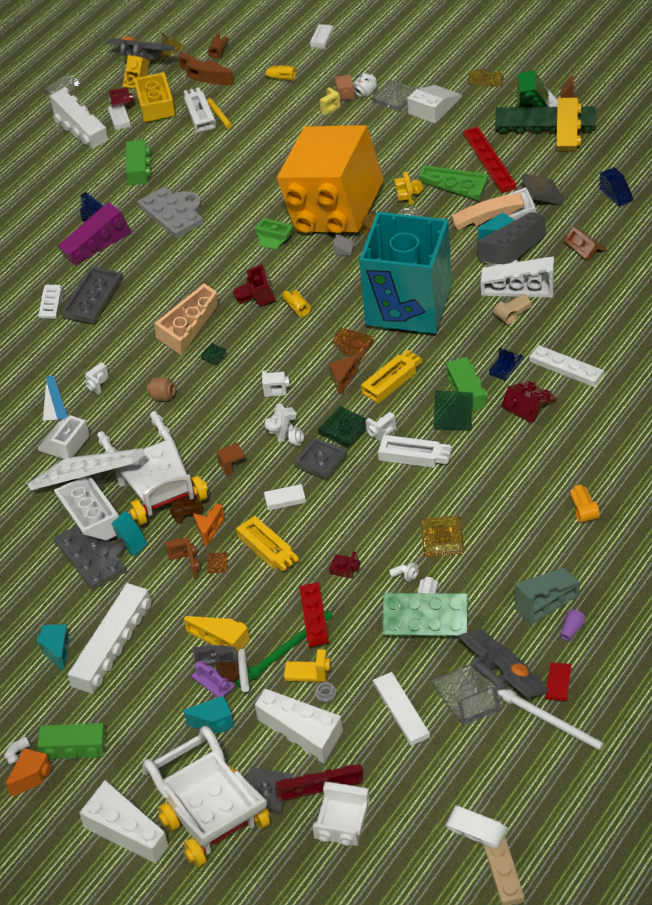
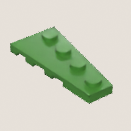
M423 165L419 174V181L478 201H480L489 180L488 174Z

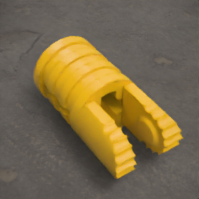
M279 65L271 66L265 73L268 77L278 78L279 80L295 81L297 69L295 66Z
M293 290L292 294L288 291L282 293L283 299L299 317L309 314L311 305L297 290Z

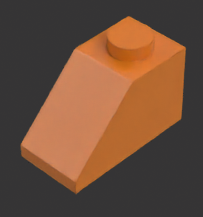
M23 749L6 781L10 796H16L43 783L45 777L49 776L51 772V764L47 754Z

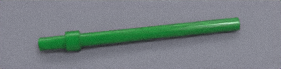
M328 610L325 612L326 621L332 618V613ZM306 629L301 630L259 664L251 666L247 670L248 680L258 678L263 670L306 638ZM239 678L237 681H235V683L239 688H241Z

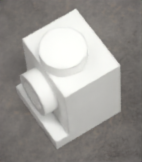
M262 371L264 397L286 395V387H290L289 376H285L284 372L266 373V371Z

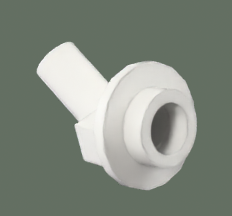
M413 562L409 565H400L389 571L392 577L403 573L404 579L409 582L417 577L419 569L417 563Z

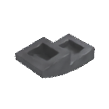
M212 645L192 648L195 664L198 661H204L209 666L217 665V662L237 661L238 663L236 648L232 646Z

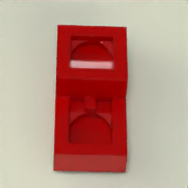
M550 662L547 688L549 690L546 692V699L567 701L572 664Z

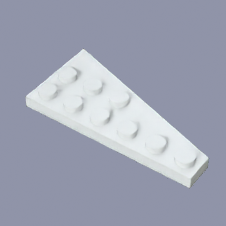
M143 448L65 458L27 484L30 490L76 478L80 480L88 475L126 465L133 466L140 462L139 459L145 456Z

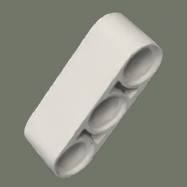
M456 805L445 825L457 834L494 849H498L508 829L493 819Z

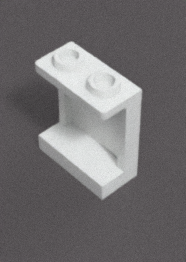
M325 782L323 803L317 823L313 824L314 839H319L323 842L332 841L343 845L358 846L370 803L369 789Z

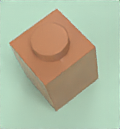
M351 75L335 77L336 91L340 95V101L355 99Z

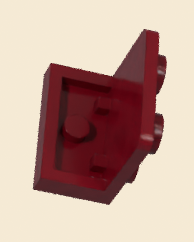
M527 381L508 386L501 407L532 423L536 421L541 405L555 402L557 397L552 395L551 391L537 387L536 383Z

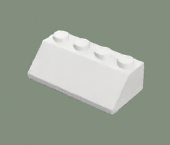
M90 475L80 480L76 479L54 490L84 535L103 540L116 536L111 523L119 515Z

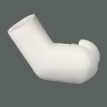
M23 737L9 745L4 754L9 764L17 762L19 757L16 753L30 746L27 738Z

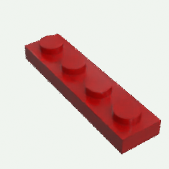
M319 582L299 586L308 646L329 643Z

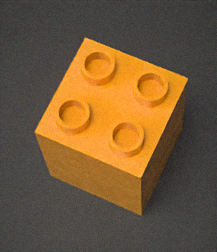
M367 125L304 126L277 176V181L296 232L304 233L359 232L384 181Z

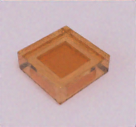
M227 552L207 554L208 573L228 572Z

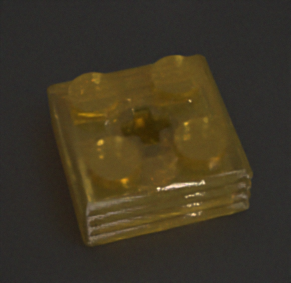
M460 516L421 519L425 557L464 553Z

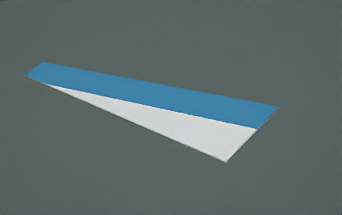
M47 376L43 421L65 419L68 416L54 376Z

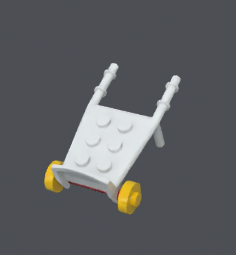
M156 411L150 413L152 424L156 425L159 435L165 441L143 449L145 456L139 459L140 462L138 464L115 468L119 486H124L127 481L143 501L144 505H141L138 499L130 502V516L133 520H136L139 526L147 523L146 514L148 516L153 515L152 509L188 495L190 500L194 499L195 495L199 502L208 498L206 482L202 481L198 475L190 478V474L187 475L175 442L169 433L170 430L168 427H165L162 422L163 418ZM103 431L97 434L99 444L106 450L105 453L117 451L112 447L110 438Z

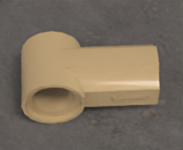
M522 294L508 303L504 301L499 302L494 308V315L507 325L512 324L516 320L517 315L531 307V301L526 294Z

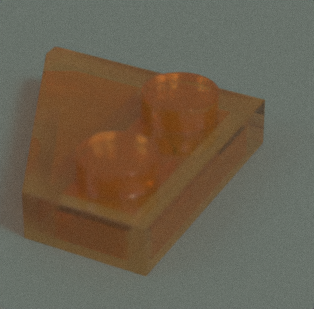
M342 327L339 328L333 337V345L348 357H357L358 364L374 342L371 335Z

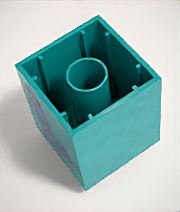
M377 212L359 259L365 325L378 326L382 329L411 330L419 334H436L452 286L449 220Z

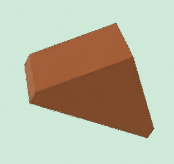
M355 356L329 363L330 377L339 394L344 393L358 371L357 357Z

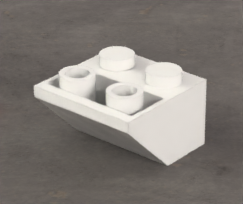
M71 415L61 420L40 444L38 451L62 459L74 457L90 436L86 420Z

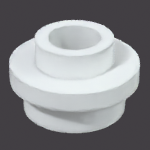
M294 427L289 431L290 444L300 446L304 441L303 431L299 427Z

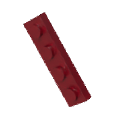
M361 764L347 765L338 769H328L315 774H305L301 777L275 782L277 802L324 792L325 782L350 786L362 784L363 769Z

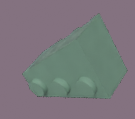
M564 567L515 584V610L530 625H533L578 597L580 582Z

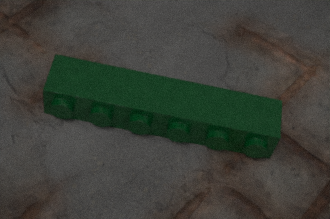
M581 106V114H578V120H581V130L577 131L584 133L596 131V106ZM496 107V132L501 134L509 133V131H515L519 134L525 133V131L557 133V107Z

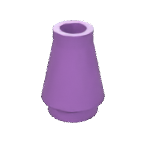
M575 609L566 613L560 637L570 642L585 624V615Z

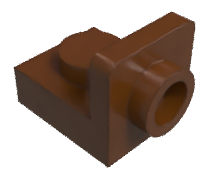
M185 496L173 501L170 507V514L177 524H182L185 515L201 514L203 506L195 496L191 500L189 496Z

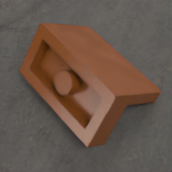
M574 226L564 239L569 246L589 261L597 249L604 252L606 250L603 245L587 232Z

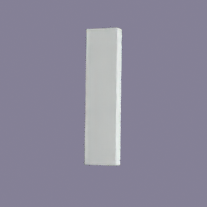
M390 672L374 679L373 685L410 746L430 738L429 731L393 673Z

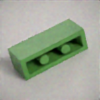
M146 139L126 141V176L128 185L147 184L148 177L151 176L150 146L146 144Z
M467 357L446 362V376L464 413L486 408L485 400L488 399L487 391L485 388L482 389L481 379L475 375V367L473 363L470 364Z
M104 723L40 726L37 747L40 753L48 755L49 760L105 757L107 734Z

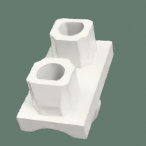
M281 403L276 404L274 415L265 420L264 426L269 430V433L275 434L278 437L279 442H284L285 436L293 429V425L289 420L296 419V412L292 407L284 408Z

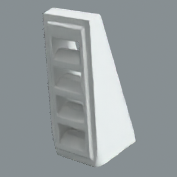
M45 285L39 318H57L64 295L61 285Z

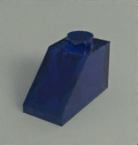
M612 167L600 173V190L618 207L633 201V196L626 179L620 171Z

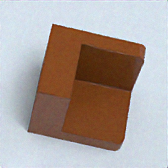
M238 443L216 451L218 464L226 476L233 474L232 463L245 457Z

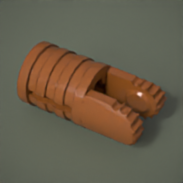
M216 33L208 48V55L215 59L221 56L229 39L228 37H225L223 40L220 39L219 33Z

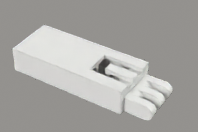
M197 87L196 92L190 89L189 94L187 90L183 91L185 106L196 133L216 128L215 119L200 88ZM198 103H201V106L203 108L202 110H199Z
M383 435L378 450L379 461L435 468L436 463L447 464L449 462L452 446L440 444L437 441Z

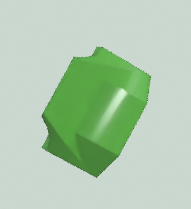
M262 218L255 228L260 246L274 250L287 240L294 231L293 225Z

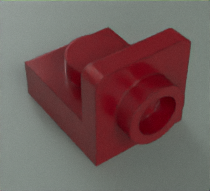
M128 87L109 90L112 108L125 105L132 108L131 103L134 102L133 94L129 93Z
M353 551L351 557L335 554L329 567V574L352 579L355 571L358 572L360 568L357 552Z

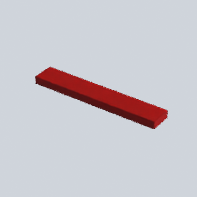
M475 127L464 130L463 136L499 192L502 194L517 189L515 181L480 128Z

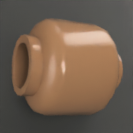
M154 377L147 385V393L150 394L154 401H169L176 392L175 383L170 378Z

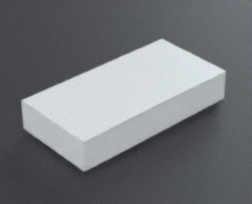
M319 24L310 41V47L325 49L334 31V27Z
M124 106L108 107L115 130L131 127Z
M302 484L264 492L268 510L306 503Z

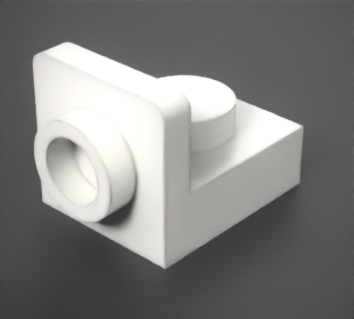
M102 362L85 373L87 388L98 395L102 393L100 384L109 379L107 367Z
M390 412L381 417L377 422L370 418L366 419L367 433L380 441L383 435H389L396 429L395 415Z

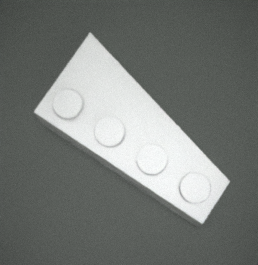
M66 87L50 95L54 112L53 118L66 131L71 132L76 138H79L92 149L108 140L106 127L94 115L90 116L87 108L84 105L80 106L77 102L78 99L74 95L70 96L68 94L69 90Z
M554 256L482 268L481 296L518 297L526 294L528 297H553Z
M264 689L255 704L257 719L275 732L282 733L287 737V740L292 743L295 742L305 752L316 756L323 764L343 732L341 716Z
M105 780L79 813L84 828L154 863L158 862L168 848L165 832Z

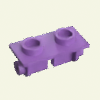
M198 661L195 664L196 672L191 677L215 696H225L235 687L232 682L228 681L227 678L219 676L217 671L204 661Z

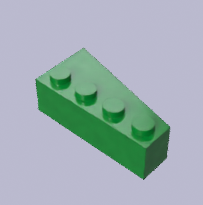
M532 70L518 73L517 107H550L549 92L536 72Z

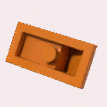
M217 503L212 510H209L207 517L193 514L196 529L206 546L209 545L225 519L223 505Z

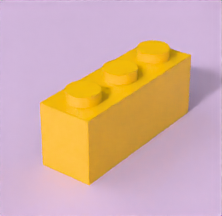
M558 98L557 151H577V146H581V136H577V130H581V120H578V114H581V104H578V98Z

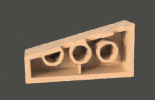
M205 283L154 323L155 337L182 356L218 307L217 292Z

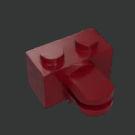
M263 264L246 270L248 275L246 277L247 283L235 288L233 291V295L239 304L256 299L260 307L276 300L271 279Z

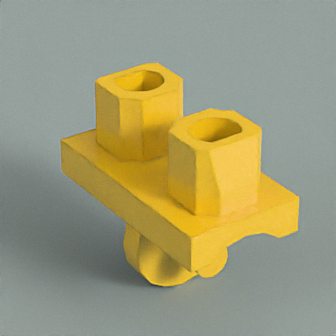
M403 172V178L394 179L398 200H408L409 205L414 204L412 194H419L423 190L422 182L419 180L410 182L408 172Z

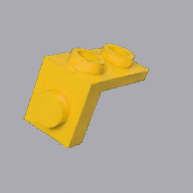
M317 649L316 662L288 661L285 666L284 679L285 681L326 682L327 671H330L331 659L327 658L326 650Z

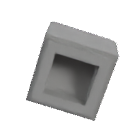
M336 234L333 243L334 255L351 256L354 242Z

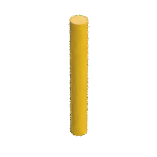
M208 98L207 102L210 108L225 127L230 129L232 127L231 122L215 102Z

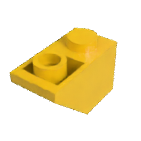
M128 55L123 87L135 89L133 79L147 76L150 60Z

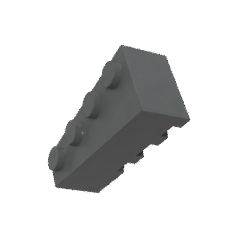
M535 212L528 213L478 240L479 260L503 265L518 259L546 235L544 215Z

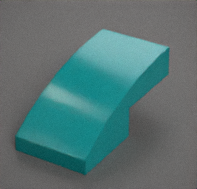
M124 511L111 523L117 538L124 541L130 555L136 556L147 545L141 530L128 512Z

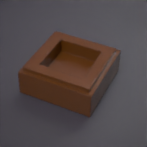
M237 661L217 662L216 670L219 676L227 678L228 681H237L240 678Z

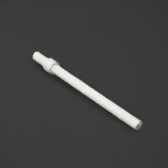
M494 684L490 686L489 690L501 696L503 701L523 708L599 751L603 748V742L518 697L516 692L510 689L497 690L494 688Z

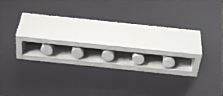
M129 583L125 585L69 671L68 677L71 687L92 694L97 687H100L103 677L107 671L111 670L114 660L121 654L124 644L127 640H130L136 625L140 624L143 614L151 606L148 589Z

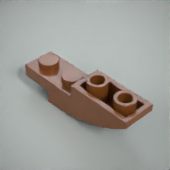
M183 52L178 55L180 68L186 71L187 77L209 84H234L232 70L211 60L204 63Z

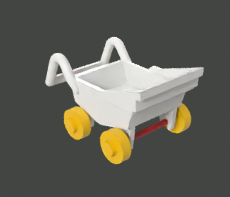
M201 727L198 736L157 760H144L142 773L144 775H151L157 789L169 802V804L165 802L158 806L160 814L158 819L162 826H167L171 832L180 828L178 818L180 819L186 830L193 836V838L191 837L183 842L185 847L184 854L190 863L193 862L196 867L199 868L206 863L204 853L206 855L211 853L210 846L248 824L251 829L254 827V823H256L260 829H263L270 825L268 817L270 814L266 808V800L242 777L238 770H234L230 765H226L222 749L209 727ZM206 740L208 741L212 752L168 778L162 779L158 768Z

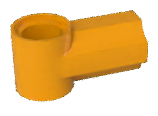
M577 485L570 490V496L575 505V512L579 523L600 518L596 501H592L586 487Z

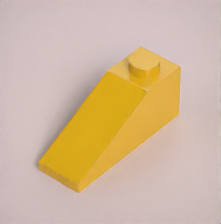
M186 616L184 618L186 632L211 645L232 646L236 648L237 652L250 640L248 627L241 622L225 618Z

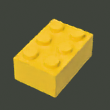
M165 72L133 79L144 122L175 116L173 99Z

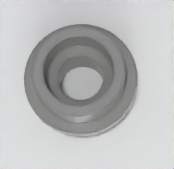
M322 682L317 686L315 696L320 702H330L336 697V689L331 683Z

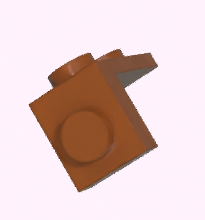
M185 537L165 542L169 561L189 556L194 579L198 578L197 571L200 570L198 558H193V556H196L194 544L190 545L189 538Z

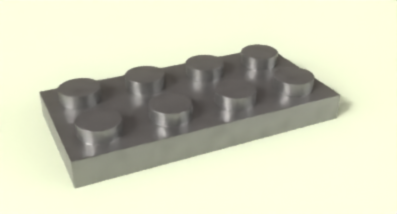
M90 267L61 312L62 318L94 324L123 279L122 272Z

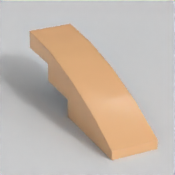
M521 193L510 194L467 207L453 214L452 217L455 227L460 230L473 222L478 226L502 212L509 215L524 207L525 204Z

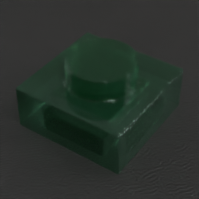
M211 343L201 353V359L217 365L227 355L226 349Z

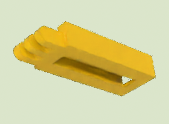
M406 350L401 355L398 354L361 384V393L379 404L416 374V367L422 363L423 358L417 357L410 350Z
M253 516L236 528L237 537L271 568L276 569L278 567L281 571H285L287 569L286 565L291 567L293 562L299 561L298 556L292 552V548L256 516Z

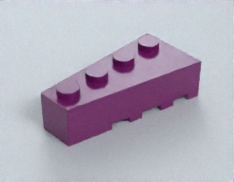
M108 202L57 246L63 256L76 266L131 234L132 231L121 211Z

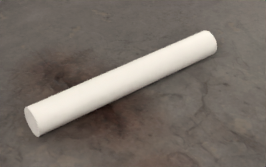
M239 649L237 656L241 690L247 692L249 691L246 653L244 649Z

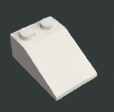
M436 85L416 89L407 98L408 114L437 123L462 97V94Z

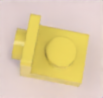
M330 87L327 88V96L320 99L321 113L327 115L340 107V95Z

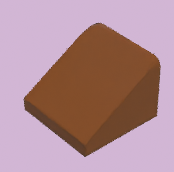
M570 76L562 86L561 98H573V76Z

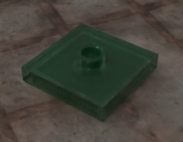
M435 390L433 428L472 431L474 392Z
M340 406L318 428V434L350 448L366 431L367 418Z

